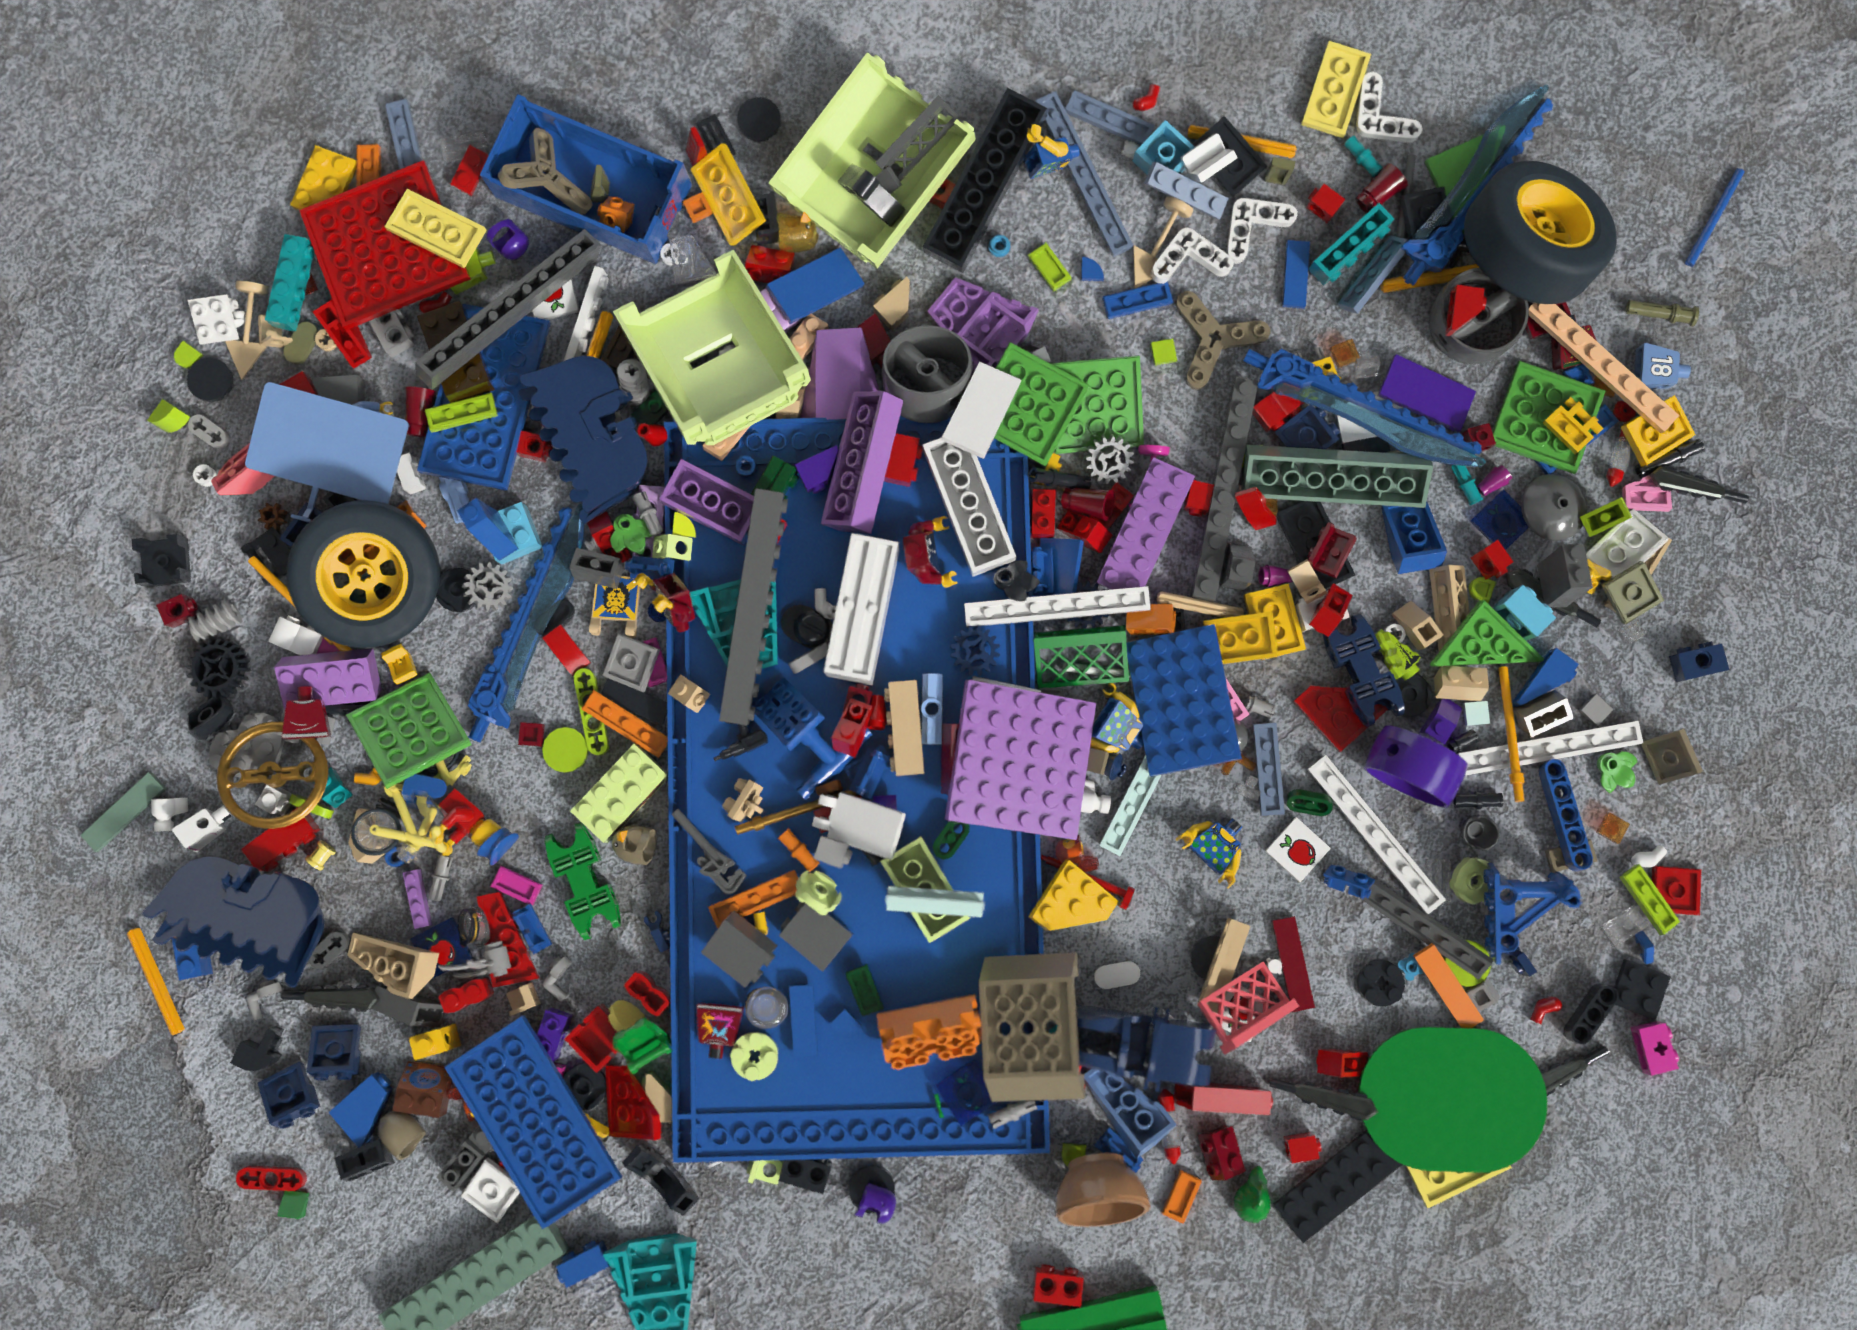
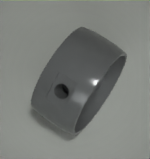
M1480 268L1467 270L1451 279L1436 296L1429 315L1431 336L1436 346L1452 360L1463 364H1482L1492 361L1507 352L1521 337L1528 321V301L1500 288ZM1478 284L1495 291V293L1487 297L1485 309L1479 313L1482 316V320L1474 318L1451 336H1445L1447 323L1444 316V302L1448 290L1456 285ZM1510 311L1512 328L1506 345L1496 349L1481 350L1461 342Z
M918 326L901 332L891 340L884 352L882 362L884 391L903 400L900 415L908 420L920 423H936L953 416L973 376V361L968 345L953 331L938 326ZM927 357L948 360L958 366L964 375L954 384L939 370L937 361ZM900 368L924 392L907 389L898 384L891 376Z

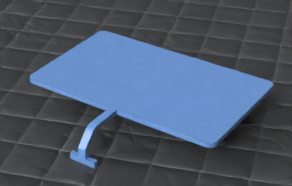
M268 382L263 389L245 465L252 470L313 486L304 514L302 516L291 514L292 518L302 521H312L309 517L314 510L319 488L363 501H377L388 504L409 423L401 418Z

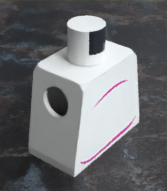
M224 805L214 812L205 808L171 830L184 848L198 852L226 830L222 823L229 819L232 814Z

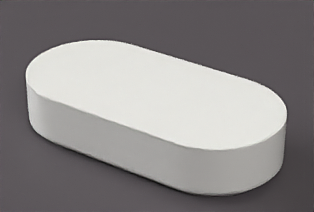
M1131 961L1103 965L1097 968L1094 973L1095 983L1102 989L1132 985L1140 978L1138 965Z

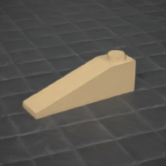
M359 933L352 934L347 954L360 967L372 973L374 979L385 984L388 987L387 990L392 994L412 999L434 977L439 953Z

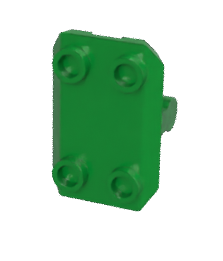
M648 1018L637 1020L633 1026L617 1032L613 1037V1048L624 1056L632 1074L639 1072V1068L664 1053L669 1054L673 1051L671 1037L655 1023L650 1022Z

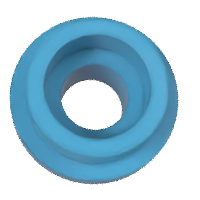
M1003 235L992 237L988 244L990 253L995 257L1006 256L1011 247L1009 239ZM997 244H1002L1003 249L998 250L995 246Z

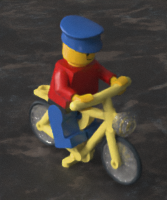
M459 752L388 789L384 787L386 794L394 799L407 832L401 831V824L396 815L380 808L362 813L355 820L351 829V839L354 846L366 855H382L392 850L398 842L403 843L401 847L396 849L399 853L397 857L407 864L410 862L416 863L418 860L416 857L419 855L418 850L424 846L436 848L438 852L443 853V856H449L453 851L452 846L454 844L457 845L464 836H467L479 848L477 855L488 858L490 865H494L515 844L519 835L511 833L508 828H502L492 819L486 820L484 814L453 787L460 775H467L472 766L469 763L471 761L470 757L465 755L456 769L451 772L448 771L456 763ZM421 772H425V773H427V774H438V775H436V776H434V777H428V776H423V775H419V774H420ZM406 803L409 808L419 809L420 814L424 817L418 832ZM427 804H431L434 806L428 808ZM438 810L444 819L440 822V826H433L430 829ZM454 825L456 829L449 835V840L443 842L444 831L446 829L449 830Z

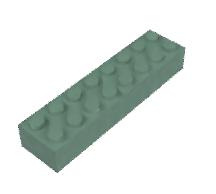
M1246 445L1240 487L1241 491L1257 487L1266 499L1425 508L1433 464L1428 455Z
M533 1215L388 1307L378 1315V1318L385 1330H446L565 1254L570 1247L555 1222L542 1230Z

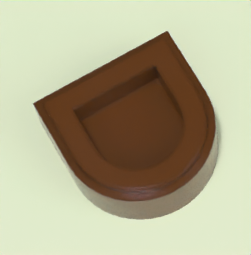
M835 780L815 789L817 795L820 796L821 794L832 795L839 793L843 790L840 780Z

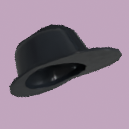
M794 605L785 611L781 619L783 632L793 641L810 649L824 642L829 645L833 624L830 619H826L816 610L804 605Z

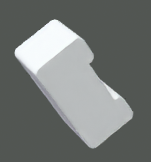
M407 453L401 456L397 473L403 490L409 494H414L425 490L426 486L419 477L416 468L418 466L416 458Z

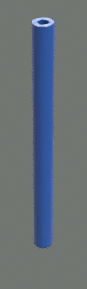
M1737 168L1689 254L1685 262L1687 266L1693 267L1744 175L1745 171L1743 169Z

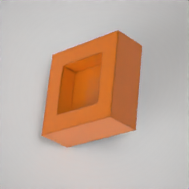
M703 192L682 201L693 224L713 214Z

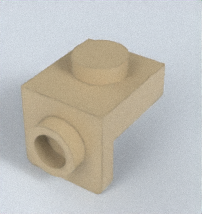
M681 674L668 692L670 696L696 713L700 711L710 696L708 692Z

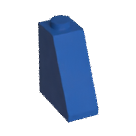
M475 498L457 510L467 530L499 561L519 549L501 515L494 508Z
M376 1072L371 1074L329 1112L357 1147L363 1146L370 1141L393 1091V1088L390 1086L391 1081L383 1073Z

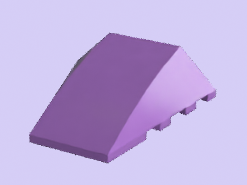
M955 277L927 312L939 327L953 331L966 342L971 353L973 368L976 370L979 362L996 368L1010 342L1019 347L1028 336L1039 310L1032 306H1025L1014 299L1004 298L993 291L988 292L983 290L982 287Z
M862 328L817 330L809 369L811 380L806 386L800 418L847 419L853 392L880 391Z

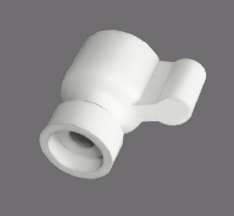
M1085 779L1081 812L1092 813L1094 810H1098L1100 813L1108 814L1111 796H1097L1094 781Z
M188 798L151 799V813L156 817L154 831H172L171 829L174 828V822L171 820L172 816L188 812Z

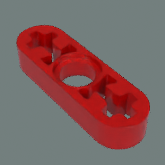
M247 1166L239 1170L236 1175V1183L242 1189L296 1191L302 1188L307 1181L306 1172L301 1168ZM249 1172V1176H260L259 1179H253L248 1182L244 1175ZM268 1172H273L277 1176V1182L274 1185H270L266 1181ZM294 1174L296 1178H299V1182L295 1183V1185L292 1180L283 1182L284 1178H289Z

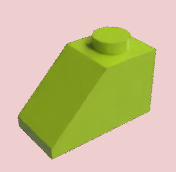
M1622 497L1580 517L1589 537L1632 518Z

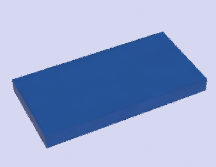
M840 247L768 283L766 289L789 324H792L862 288L865 283Z

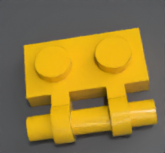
M1570 397L1564 402L1570 410L1567 411L1564 407L1560 406L1543 424L1574 454H1577L1594 438L1588 432L1589 429L1597 435L1604 428L1598 423L1599 420L1595 416L1592 417L1583 409L1584 405L1582 403H1577ZM1575 414L1585 423L1583 426L1573 417Z

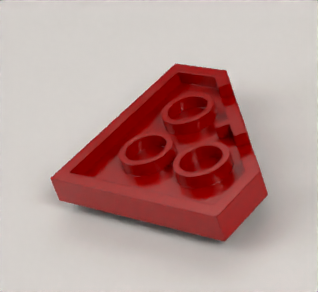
M1309 686L1293 703L1338 752H1341L1368 727L1363 725L1353 711L1345 693L1347 688ZM1374 705L1375 712L1373 715L1375 721L1388 710L1384 705Z
M606 1065L609 1136L644 1140L661 1139L660 1114L634 1074L631 1073L627 1065Z

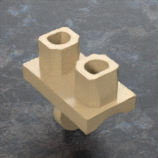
M739 778L734 789L741 793L737 800L728 797L722 805L728 812L727 816L742 823L746 816L751 818L755 811L761 814L763 809L758 805L763 798L759 794L764 787L750 779L747 781Z

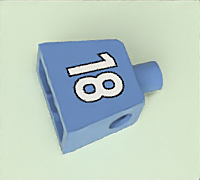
M1644 343L1636 349L1634 375L1651 390L1668 389L1677 384L1678 378L1687 379L1690 376L1691 367L1690 365L1679 364L1680 353L1678 351L1649 343Z

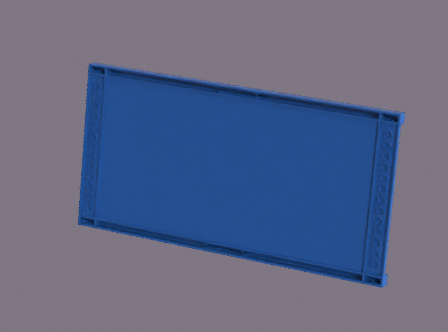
M900 416L896 433L920 438V446H923V444L942 438L951 418L936 423H920ZM762 419L748 428L723 461L703 449V444L705 443L703 441H697L695 445L687 444L675 422H664V428L668 435L664 443L665 488L682 459L751 494L772 456L796 468L795 464L837 445L839 449L847 419ZM993 439L985 458L983 459L978 456L977 458L1014 549L1015 561H1027L1028 567L1026 572L1031 574L1028 457ZM922 452L921 460L916 459L915 468H918L916 482L911 481L910 487L883 482L871 533L841 532L821 524L832 477L829 484L825 485L826 489L813 494V492H807L798 473L799 479L793 489L789 487L785 494L788 496L787 512L782 513L781 519L786 521L787 527L777 544L781 545L780 557L775 559L773 567L777 568L778 664L763 668L761 675L757 674L755 683L759 684L757 698L753 697L752 706L755 705L759 698L768 693L776 682L785 678L823 715L825 719L816 728L819 731V735L832 748V735L843 715L849 686L855 687L856 682L827 677L824 673L827 656L794 674L788 664L811 649L786 636L781 627V619L785 611L794 605H804L816 610L815 589L819 588L826 589V601L837 607L852 534L898 542L899 556L873 686L862 685L868 686V691H872L873 695L885 696L884 688H889L888 682L916 680L921 741L923 674H943L942 724H959L965 680H973V676L1035 689L1033 621L981 626V632L984 633L989 629L988 636L997 637L993 643L1000 644V648L995 650V652L1000 654V657L993 658L997 664L996 666L989 665L990 672H986L983 669L981 676L977 674V671H974L972 676H969V670L966 669L962 673L960 672L961 665L954 666L957 658H951L950 654L955 652V650L950 648L951 644H957L954 636L961 637V629L966 633L969 632V627H966L964 603L1010 599L1006 596L1004 590L997 588L994 584L995 573L1001 568H1007L1010 563L972 577L924 452ZM741 456L753 458L757 466L754 475L748 478L739 475L738 471H736V462ZM745 462L741 465V469L749 471L751 464ZM665 506V534H672L674 513L677 511ZM937 517H947V519L942 520V524L944 527L949 526V529L943 531L933 530L940 574L943 575L950 571L956 572L957 575L951 577L954 582H958L957 584L948 588L942 584H923L908 570L903 537L909 536L908 532L912 524L928 520L932 521ZM689 518L696 530V538L689 537L693 539L691 560L665 558L675 560L673 573L688 588L689 592L742 579L747 541L743 546ZM682 541L676 543L675 549L677 553L684 554L686 551V545ZM1032 591L1026 592L1027 598L1032 597ZM694 607L695 619L688 622L689 629L684 632H677L676 628L666 618L673 1163L1050 1153L1048 1100H1034L1038 1109L1020 1116L1017 1121L1011 1120L996 1129L992 1126L993 1123H991L988 1114L1007 1107V1104L1010 1102L1013 1104L1018 1101L991 1100L984 1080L982 1042L976 1046V1052L973 1055L941 1060L938 1054L932 1053L929 1056V1061L924 1065H915L896 1070L885 1060L877 1013L975 994L981 1023L979 979L984 958L1044 954L1043 928L1028 917L1042 896L1040 834L969 824V834L955 854L949 859L938 858L933 852V844L949 822L945 820L948 794L941 793L942 744H922L924 774L896 776V771L891 772V767L883 771L871 799L862 795L861 797L873 802V796L896 795L897 811L906 813L895 852L922 837L953 891L983 893L984 910H982V917L969 916L970 919L929 943L911 912L887 910L886 896L888 895V886L895 885L881 861L872 867L862 850L850 846L849 850L853 851L849 864H844L842 868L819 861L820 863L808 873L822 872L836 883L835 890L837 894L841 893V901L833 911L828 913L854 933L822 972L779 936L782 932L779 928L788 917L792 920L797 914L794 909L801 901L795 895L747 915L743 918L755 927L753 914L765 912L768 928L766 936L778 946L773 952L776 955L768 967L762 966L763 974L756 983L751 981L746 987L742 986L701 953L718 930L708 907L795 870L798 878L803 872L807 871L796 858L791 856L792 853L778 839L788 828L802 844L805 843L807 845L806 848L813 856L816 853L821 836L827 837L829 831L821 833L819 828L812 826L815 817L813 811L767 825L765 829L759 831L754 829L739 835L736 833L735 826L752 821L753 817L760 815L764 817L820 799L816 790L805 799L796 788L811 775V770L821 759L807 745H803L801 742L790 751L755 714L754 721L749 720L747 725L751 734L762 729L768 736V744L737 757L732 756L727 759L714 761L713 758L720 755V752L729 748V745L739 741L736 736L740 734L738 724H728L719 721L728 667ZM978 626L972 627L973 631H977ZM971 636L966 639L969 641L977 640L979 636ZM986 641L984 645L985 652L989 653L990 655L991 649L988 642ZM981 642L975 648H969L971 650L969 660L975 654H981L979 652ZM960 647V656L964 661L966 652ZM975 661L971 666H979L984 663L982 661ZM680 674L710 694L698 713L668 694ZM862 695L853 697L854 700L865 703V698ZM885 702L886 711H891L890 702ZM930 703L926 707V713L931 716L937 714L939 710L938 705L935 703ZM885 725V730L868 729L873 735L860 746L858 754L850 762L866 754L868 748L875 749L882 744L890 758H894V748H889L888 735L893 734L892 725ZM844 770L836 774L829 781L840 780L843 787L842 791L850 789L852 785ZM739 778L747 781L750 779L764 787L759 794L763 799L758 805L763 809L762 813L760 814L755 811L751 818L746 816L742 823L727 816L728 812L722 807L728 797L737 800L741 793L734 789ZM677 809L688 818L710 844L736 862L733 867L728 868L725 874L721 873L727 882H729L727 877L733 876L740 868L747 874L736 892L731 894L724 893L709 876L699 872L702 868L697 863V859L705 857L704 851L672 816ZM956 824L953 827L955 833L962 832L963 828L960 824ZM942 843L940 845V850L942 852H947L949 850V845L946 843ZM868 964L884 1009L862 1017L845 972ZM813 984L818 1056L794 1058L789 986ZM756 988L776 989L785 1002V1013L782 1018L771 1025H759L760 1023L750 1017L745 1008V999L749 992ZM764 991L755 997L752 1008L758 1019L769 1022L780 1016L783 1003L781 998L774 992ZM698 1003L744 1006L736 1041L744 1034L750 1032H759L770 1036L778 1047V1061L773 1072L766 1078L755 1081L741 1077L732 1065L731 1052L733 1046H724L722 1059L709 1058L710 1044L699 1043ZM846 1009L862 1026L855 1031L841 1033L831 1029L828 1025ZM1026 1021L1023 1025L1024 1032L1028 1035L1034 1032V1024L1031 1021ZM1008 1022L1001 1024V1033L1006 1036L1010 1034L1011 1025ZM754 1049L749 1052L751 1055L749 1059L752 1062L755 1060V1063L759 1062L760 1051L756 1050L754 1052ZM965 1071L969 1074L967 1083L969 1081L976 1082L983 1092V1104L981 1109L976 1111L963 1108L957 1099V1090L965 1083H957L954 1076L963 1077ZM934 1094L939 1095L943 1118H939Z

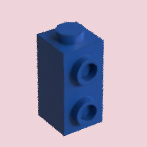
M593 1240L582 1246V1251L576 1254L574 1251H571L562 1256V1261L556 1266V1275L560 1283H564L565 1287L568 1288L609 1267L608 1261L606 1262L603 1253L608 1251L603 1240L598 1243Z

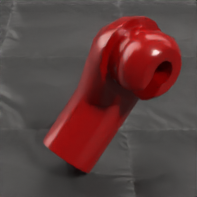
M1151 84L1146 96L1136 98L1133 101L1134 110L1144 112L1154 108L1160 86Z
M443 291L437 300L421 301L419 309L423 314L448 305L453 297Z
M1552 996L1538 1000L1530 1020L1542 1024L1545 1013L1560 1011L1562 1009V1002L1557 997Z

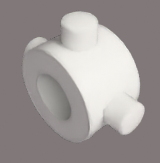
M1127 140L1121 154L1133 159L1135 151L1140 146Z
M1268 957L1266 961L1269 971L1279 975L1282 974L1281 959L1277 960Z

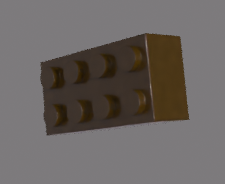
M460 301L417 316L429 351L469 320L467 312ZM481 351L441 383L445 396L450 403L480 396L495 390Z

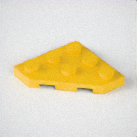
M1064 860L1028 917L1044 930L1051 931L1107 920L1119 901L1070 860Z

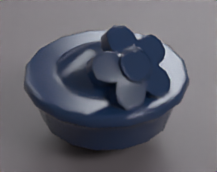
M1120 753L1111 754L1107 760L1104 774L1112 781L1117 776L1122 777L1127 770L1126 764L1122 765L1123 757Z

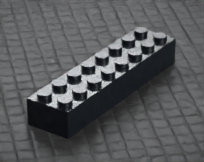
M1007 87L922 246L925 254L964 273L1033 142L1027 139L1028 128H1031L1033 124L1042 127L1047 118V108Z

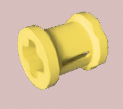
M320 840L317 843L316 849L310 856H306L305 860L314 868L322 871L324 869L323 865L331 855L336 853V850L328 843Z

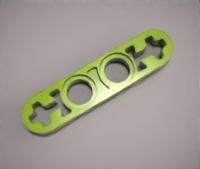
M582 668L575 673L574 684L586 744L592 754L600 756L604 755L609 749L606 725L600 721L597 729L592 730L589 728L588 720L593 716L581 708L584 705V697L590 695L592 691L589 690L581 693V689L586 688L585 684L580 682L579 679L583 677V673L590 676L591 679L587 680L588 688L593 687V690L599 693L597 680L591 670ZM602 731V735H598L599 742H604V746L598 752V749L593 748V744H596L595 736L590 737V733Z

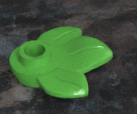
M621 514L614 520L613 527L615 531L610 541L616 553L627 547L632 552L642 555L645 550V538L653 536L650 534L643 519L635 520L629 514ZM626 521L629 523V527L624 528L621 526V523Z
M1625 751L1617 754L1607 752L1598 758L1597 767L1602 772L1600 783L1608 793L1613 792L1617 785L1624 788L1634 786L1635 774L1631 768L1637 763V758L1633 754Z

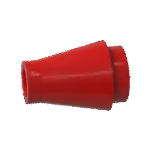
M642 423L637 429L638 435L655 447L664 444L668 437L666 429L660 424Z
M872 695L870 703L872 711L867 728L871 730H885V725H887L885 696Z

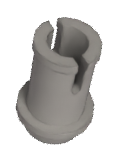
M1254 695L1247 698L1245 708L1249 713L1253 711L1271 718L1276 705L1257 699V696Z

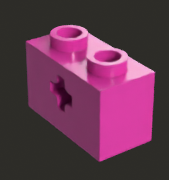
M1653 1021L1630 1027L1642 1073L1653 1076L1679 1069L1677 1065L1679 1057L1671 1043L1672 1032L1666 1023Z

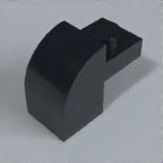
M277 1026L267 1028L260 1044L250 1039L241 1041L230 1063L246 1071H258L272 1066L282 1056L274 1050H277L282 1043L283 1037L281 1035L284 1030Z

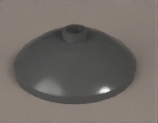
M1558 474L1540 476L1527 486L1522 496L1521 509L1524 520L1536 535L1551 541H1561L1574 536L1582 528L1583 523L1580 517L1587 514L1586 500L1581 489L1569 478ZM1560 501L1563 502L1564 507L1560 505Z

